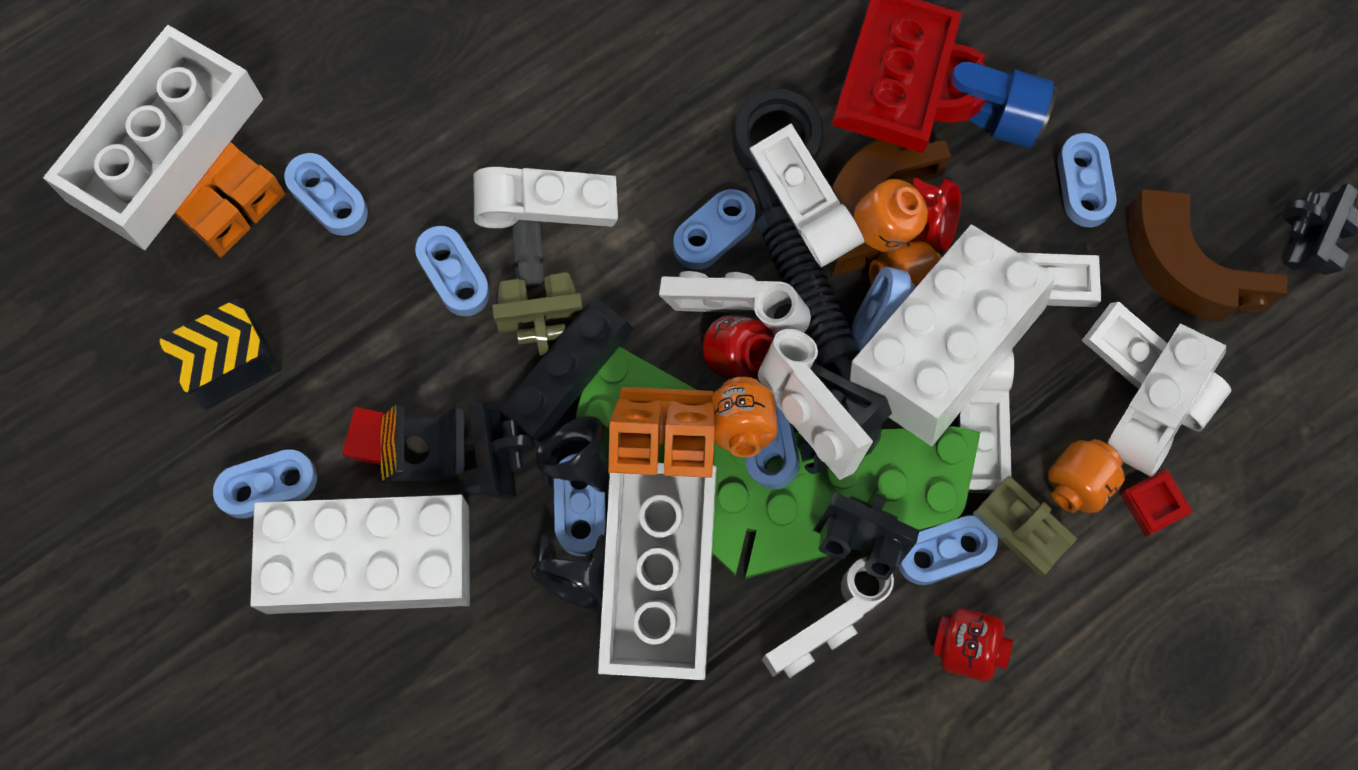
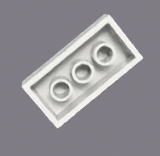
M167 25L49 169L43 179L67 203L141 249L146 250L263 98L245 69Z
M971 224L854 358L851 366L850 381L887 399L892 411L889 418L930 446H933L1044 311L1056 276Z
M658 463L657 475L610 473L598 674L705 680L716 466H713L712 478L664 476V463Z
M462 495L254 503L250 606L265 614L470 606L469 505Z

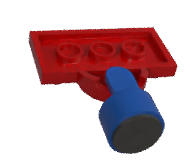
M870 0L831 125L924 154L934 121L954 123L970 120L979 127L991 130V138L1030 149L1038 144L1044 133L1055 102L1057 87L1054 86V81L1016 69L1011 74L986 67L984 64L985 54L972 47L955 44L962 15L960 12L921 0Z

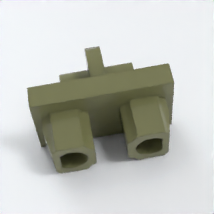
M567 272L544 277L546 298L528 300L525 280L514 279L499 282L498 304L492 305L494 321L497 323L499 334L517 331L519 345L537 342L539 355H545L549 351L548 341L559 339L566 330L565 325L571 324L583 310L581 293L575 292L570 274Z
M1010 476L1005 478L973 512L986 527L1040 577L1046 575L1056 561L1077 540L1070 531L1049 513L1051 508L1045 502L1039 504Z

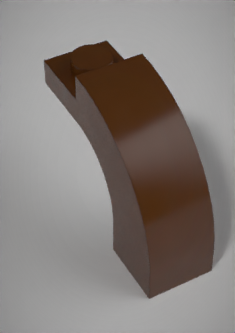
M876 140L862 148L845 164L833 184L832 191L840 204H843L854 218V210L860 199L885 180L900 179L912 184L914 178L924 181L942 176L951 158L946 140L933 143L928 142L924 154L907 148H903L900 151L897 145ZM864 242L827 264L830 275L835 277L869 268L871 262L876 260L882 252L871 248Z
M1142 189L1129 205L1127 217L1128 239L1138 269L1149 285L1163 299L1183 312L1208 321L1222 322L1237 308L1245 313L1267 311L1287 294V275L1225 268L1213 262L1200 250L1193 238L1190 226V194Z

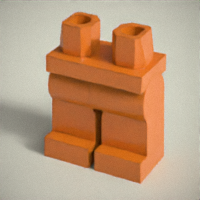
M229 142L174 214L221 258L251 229L240 211L256 224L286 194L272 173L262 165L258 166L233 143ZM216 192H220L226 199H223ZM265 192V195L261 201H259L256 204H252L258 197H260ZM231 225V228L227 234H225L223 237H218Z
M621 387L620 398L610 419L608 473L657 475L660 445H665L664 476L712 478L715 431L714 405L711 402L713 391Z

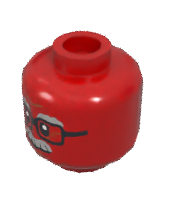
M734 314L721 316L711 324L706 332L703 342V356L707 366L717 375L731 379L750 377L758 380V371L772 344L774 336L762 321Z
M958 608L952 613L950 618L942 617L936 636L934 656L941 657L942 668L948 673L987 682L994 677L997 667L1007 670L1014 639L1004 637L1005 625L1001 618L965 608Z

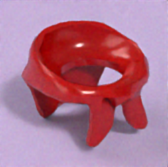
M914 178L912 182L913 187L924 198L928 216L927 223L922 232L911 241L929 243L935 252L949 250L960 217L961 194L959 186L949 179H943L940 187L925 183L919 178Z

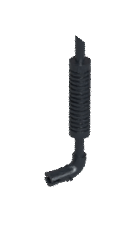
M755 169L747 170L748 178L764 211V214L757 220L756 225L764 239L763 241L767 246L781 281L792 286L809 308L811 320L804 333L811 337L817 346L818 354L816 361L819 366L829 371H835L837 375L850 381L852 361L861 351L856 340L853 338L847 321H845L846 318L842 313L837 298L834 296L823 267L821 268L816 262L763 173ZM883 424L869 436L873 443L865 456L871 454L879 443ZM804 442L800 452L802 462L814 459L813 463L805 465V469L810 474H816L822 470L829 469L826 463L817 456L810 444Z

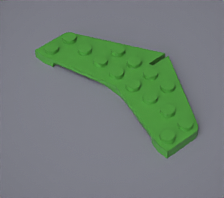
M619 347L582 391L576 418L584 416L597 417L609 428L610 419L620 398L621 387L696 389ZM956 426L948 427L934 445L930 446L905 428L882 429L881 439L872 453L862 459L861 465L857 467L853 474L841 480L837 478L830 468L816 474H810L805 469V465L813 463L814 459L802 462L801 446L807 441L799 432H794L800 459V469L794 481L781 489H767L758 484L747 470L745 457L734 456L730 451L722 449L714 442L713 466L717 467L712 555L736 576L746 531L756 533L745 579L828 557V555L820 552V534L813 531L817 518L825 510L834 492L847 498L853 496L868 502L873 492L878 491L886 496L882 510L898 516V521L920 530V532L956 520L962 514L966 505L981 432ZM660 445L658 463H664L665 445ZM780 457L771 459L767 465L768 471L777 472L783 465V459Z

